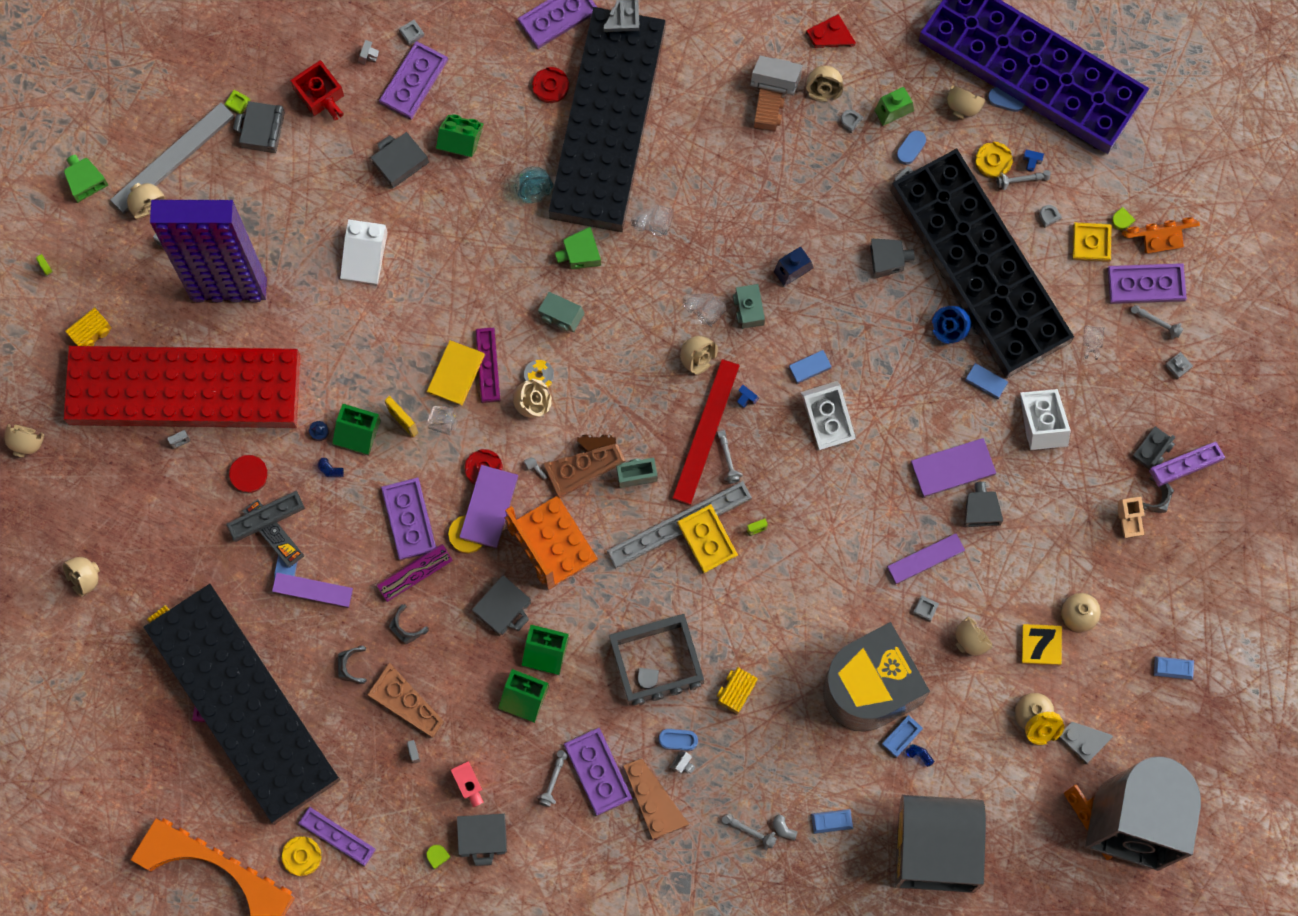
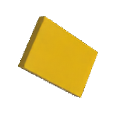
M450 340L427 392L463 406L485 354Z
M711 504L677 521L703 574L738 556Z

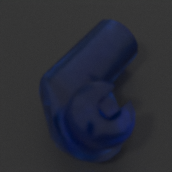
M324 457L319 460L318 469L326 477H344L343 467L333 468L328 462L329 460Z
M912 744L906 749V754L910 758L915 757V755L919 756L927 767L935 762L923 747Z

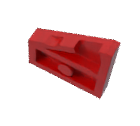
M839 14L806 30V34L815 48H824L826 46L838 47L839 45L854 47L856 45L855 40Z

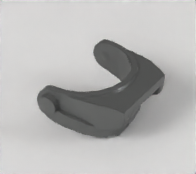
M1151 475L1149 479H1150L1151 481L1155 482V480L1153 479V477H1152V475ZM1168 483L1159 486L1162 492L1160 503L1158 505L1143 503L1144 510L1148 509L1158 513L1167 512L1174 492Z
M402 604L398 608L399 610L391 621L389 628L404 644H408L422 634L425 635L429 628L426 626L416 633H408L401 629L399 617L407 608L405 604Z
M358 646V648L338 654L339 679L359 682V684L367 682L366 678L351 676L346 668L348 658L356 652L366 651L365 646Z

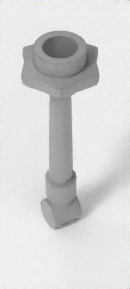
M1045 170L1043 173L1008 178L1004 173H1000V176L996 179L998 188L1001 187L1002 190H1006L1009 183L1042 179L1048 181L1050 180L1051 172Z
M1134 305L1131 308L1132 313H1137L1139 316L1145 317L1170 330L1171 339L1179 338L1184 329L1181 327V323L1171 326L1149 314L1148 311L1140 309L1138 305Z
M725 430L717 431L729 469L727 475L724 476V480L730 484L737 483L743 475L733 469Z
M563 750L557 752L558 759H556L547 792L537 796V799L540 800L539 804L546 807L556 804L551 793L560 769L563 766V760L568 757L567 753Z
M726 814L722 818L724 824L729 823L731 826L763 840L764 850L766 851L768 848L772 849L777 841V838L774 837L775 832L764 836L740 823L739 820L733 819L730 814Z

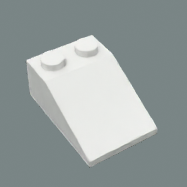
M348 219L341 280L378 285L388 233L386 225Z
M837 381L801 392L819 450L856 439L841 385Z
M1058 389L1020 393L1025 431L1030 450L1067 447L1071 430Z

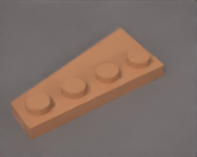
M612 444L543 464L558 497L562 498L626 461L618 444Z
M391 663L388 664L368 693L370 698L431 738L435 737L444 723L439 715L424 701Z
M642 758L623 765L652 840L689 826L685 817Z

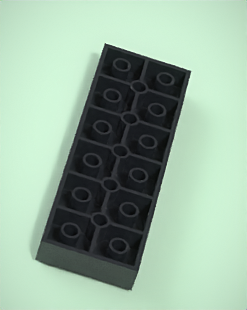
M593 7L549 207V219L623 233L663 44L666 20L639 15V31L604 32V24L607 23L611 10Z
M957 148L892 183L891 193L960 305L969 315L971 323L1006 379L1072 342L1074 339L1073 333Z
M211 584L203 587L144 626L153 643L272 824H277L340 781V778Z

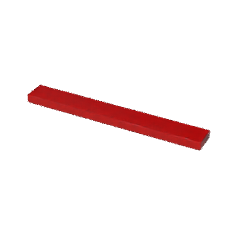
M724 359L721 360L673 496L675 501L690 506L692 504L740 367L739 364Z

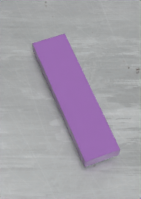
M1213 442L1150 468L1149 472L1159 487L1221 462L1225 459V456L1217 442Z
M953 534L887 566V569L895 584H898L963 553L965 549L957 534Z
M276 572L272 592L349 608L353 588Z
M311 807L307 809L298 823L364 866H366L376 850Z

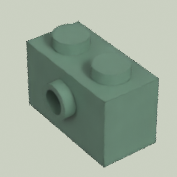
M759 284L736 287V293L733 294L734 305H738L739 312H736L737 322L741 323L742 329L763 326L765 324V316Z
M548 292L538 309L544 322L548 324L554 323L558 328L566 332L567 330L575 332L585 314L580 305L551 292Z
M654 458L633 459L616 467L620 488L658 482Z

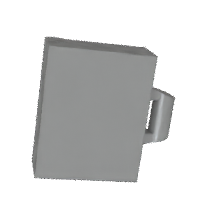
M759 56L752 72L750 86L757 88L759 86L762 89L794 96L801 79L803 65L782 59Z

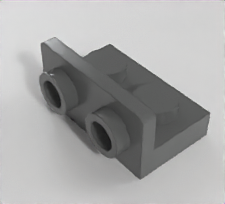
M1155 426L1132 458L1150 470V468L1162 463L1164 460L1162 455L1165 451L1169 453L1174 447L1175 443L1173 440L1175 436L1172 435L1170 437Z

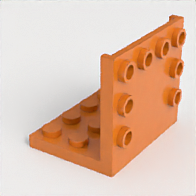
M558 495L517 520L512 506L505 510L506 517L504 518L508 531L512 536L515 535L536 569L539 581L542 585L545 584L548 590L598 561L597 556Z

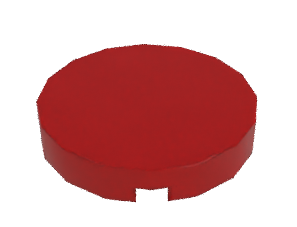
M546 67V69H541L536 73L533 78L532 87L534 94L539 100L545 103H556L567 95L569 81L564 71L556 67Z
M480 449L470 454L464 468L466 477L474 485L476 484L481 465L503 471V465L497 453L488 449Z
M244 455L236 459L229 472L232 485L237 490L246 493L259 491L265 486L268 476L266 464L254 455Z

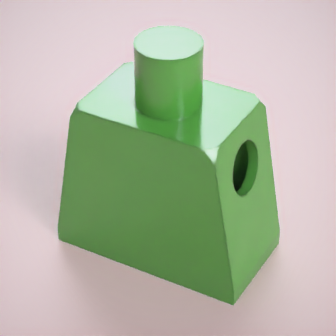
M901 87L881 97L874 111L884 126L913 112L914 106L906 89Z
M77 155L67 158L70 167L66 168L64 173L77 202L108 186L104 176L88 158H84L81 161Z
M591 227L563 240L565 249L555 252L557 263L568 260L571 269L601 266V258Z

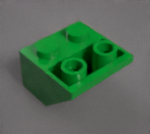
M456 114L448 115L439 128L436 149L472 157L477 149L484 123L476 119L461 118V116Z
M342 403L336 420L332 444L369 456L381 422L379 414Z
M530 625L522 666L560 676L569 634Z
M512 669L505 684L498 709L535 723L548 692L549 683Z

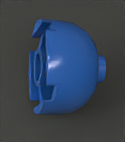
M958 306L940 308L932 319L933 333L943 343L953 344L960 342L968 336L971 329L969 315Z

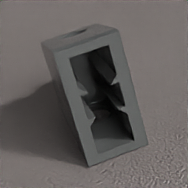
M871 239L870 250L874 279L904 271L905 261L915 260L914 249L903 250L901 240Z
M986 482L974 483L975 492L968 493L966 499L964 527L1001 526L1003 517L996 492H987Z

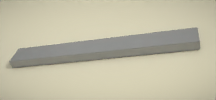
M222 103L217 105L111 198L110 201L125 214L129 210L127 198L131 192L130 189L135 184L151 183L157 186L230 122L234 115Z
M742 481L607 550V554L616 569L683 535L677 521L710 504L713 506L717 516H720L751 500L752 497Z

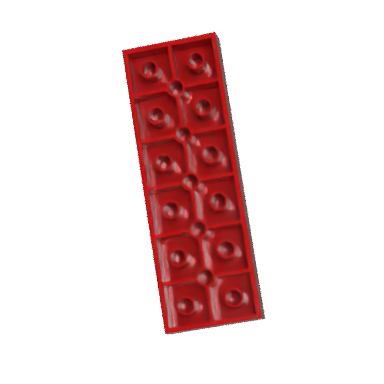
M69 346L64 420L68 425L297 428L300 353L298 349Z

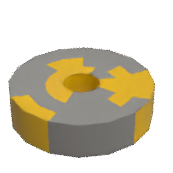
M534 360L526 366L524 380H541L549 388L554 380V370L548 362ZM542 373V377L538 378L536 374Z

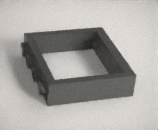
M685 614L609 635L629 705L640 706L647 700L657 701L663 699L664 695H678L683 692L682 690L688 688L696 690V688L704 684V677ZM682 627L696 676L632 694L618 645Z

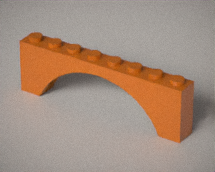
M157 818L154 820L131 858V861L150 872L164 864L186 859L201 860L215 864L226 870L239 883L247 898L250 916H285L295 899L291 896L292 891L283 886L281 889L275 887V881L266 876L264 879L256 876L258 874L256 870L247 867V869L239 866L241 864L240 861L233 857H230L228 860L223 857L224 852L215 847L212 850L207 848V842L198 837L193 840L188 837L190 835L189 832L182 828H179V830L172 827L173 823L165 818L161 821Z

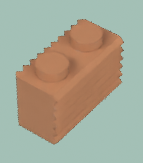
M760 88L754 122L755 129L776 131L777 125H781L782 115L779 114V109H783L785 101L782 93Z

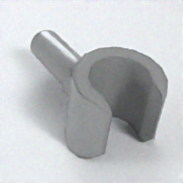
M531 457L525 460L524 463L528 470L534 468L544 480L547 478L534 458Z

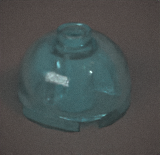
M532 166L523 169L517 175L515 189L518 197L523 202L535 203L543 200L541 197L545 194L548 196L551 193L553 182L546 170L538 166Z

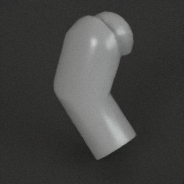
M777 815L773 820L776 833L781 837L795 841L798 831L787 828L785 817Z

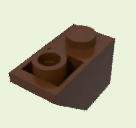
M582 435L577 437L578 447L586 453L594 449L616 444V437H612V435H601V437Z

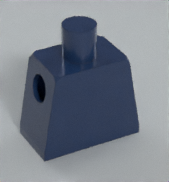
M799 247L778 261L774 273L785 287L814 269L803 248Z

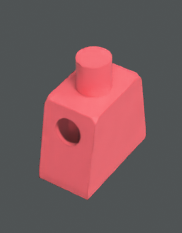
M469 761L451 769L464 799L468 797L473 807L484 803L479 793L482 788ZM469 781L472 782V785L474 787L470 791H468L465 786V784Z

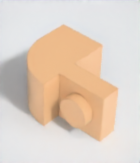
M1142 497L1119 500L1118 516L1121 519L1123 537L1144 535L1141 516H1145Z

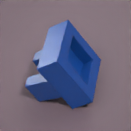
M1025 150L1023 160L1028 161L1026 170L1034 171L1036 163H1042L1044 153Z
M744 385L738 390L742 395L737 402L744 408L750 401L755 404L759 400V397Z

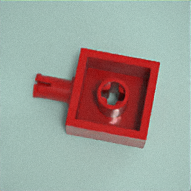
M321 60L290 80L293 90L313 116H316L324 109L330 113L334 121L339 119L337 116L341 118L344 115L335 103L344 97L343 89Z

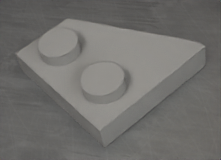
M616 0L607 23L604 24V32L639 31L638 0Z
M1071 722L1059 738L1087 764L1113 736Z

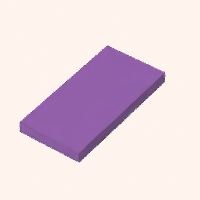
M547 0L517 19L533 44L539 49L590 18L593 7L597 6L593 0Z
M416 41L380 98L379 103L412 120L446 65L448 57Z
M1183 263L1108 266L1107 268L1110 304L1179 302L1187 300Z
M984 438L911 460V465L923 498L996 475Z
M481 465L460 539L497 549L505 524V510L510 507L519 477L517 474Z
M419 478L381 487L399 560L424 555L436 548Z
M600 727L564 744L596 816L633 800Z

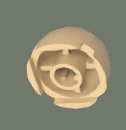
M831 66L816 67L810 72L806 82L809 96L822 102H827L826 98H833V100L839 98L843 92L842 75L836 68Z
M953 85L947 96L948 106L954 111L953 115L962 119L964 116L972 117L978 114L986 101L980 96L976 97L971 92Z
M137 183L130 189L131 192L127 198V206L131 214L136 219H139L149 214L151 200H165V196L157 186L151 183H144L142 185Z
M705 336L692 337L682 345L680 353L681 362L690 372L696 375L701 374L711 366V364H708L712 358L715 360L718 347Z
M537 379L521 383L513 394V403L517 412L528 418L539 417L547 413L551 407L552 397L546 390L548 388L546 384Z
M8 424L4 440L7 447L14 451L13 455L24 457L25 454L37 452L43 443L45 435L40 432V436L34 434L36 430L20 425H14V428H11V425Z
M75 557L64 562L63 570L68 581L71 580L75 585L72 588L79 596L82 597L95 589L99 579L97 573L100 572L95 562L91 563L90 560L84 557Z
M1077 593L1068 597L1061 609V616L1065 626L1078 633L1093 629L1099 622L1101 615L1100 605L1097 600L1086 593Z
M969 616L956 629V639L958 641L956 646L962 653L966 651L970 655L979 656L989 651L993 646L985 632L981 628L979 629L977 626H974L977 623Z
M1029 693L1018 701L1015 708V719L1018 725L1025 730L1027 722L1032 717L1043 712H1054V706L1045 695Z

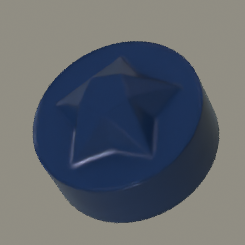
M316 421L310 425L309 433L314 440L322 441L327 438L329 429L324 422Z

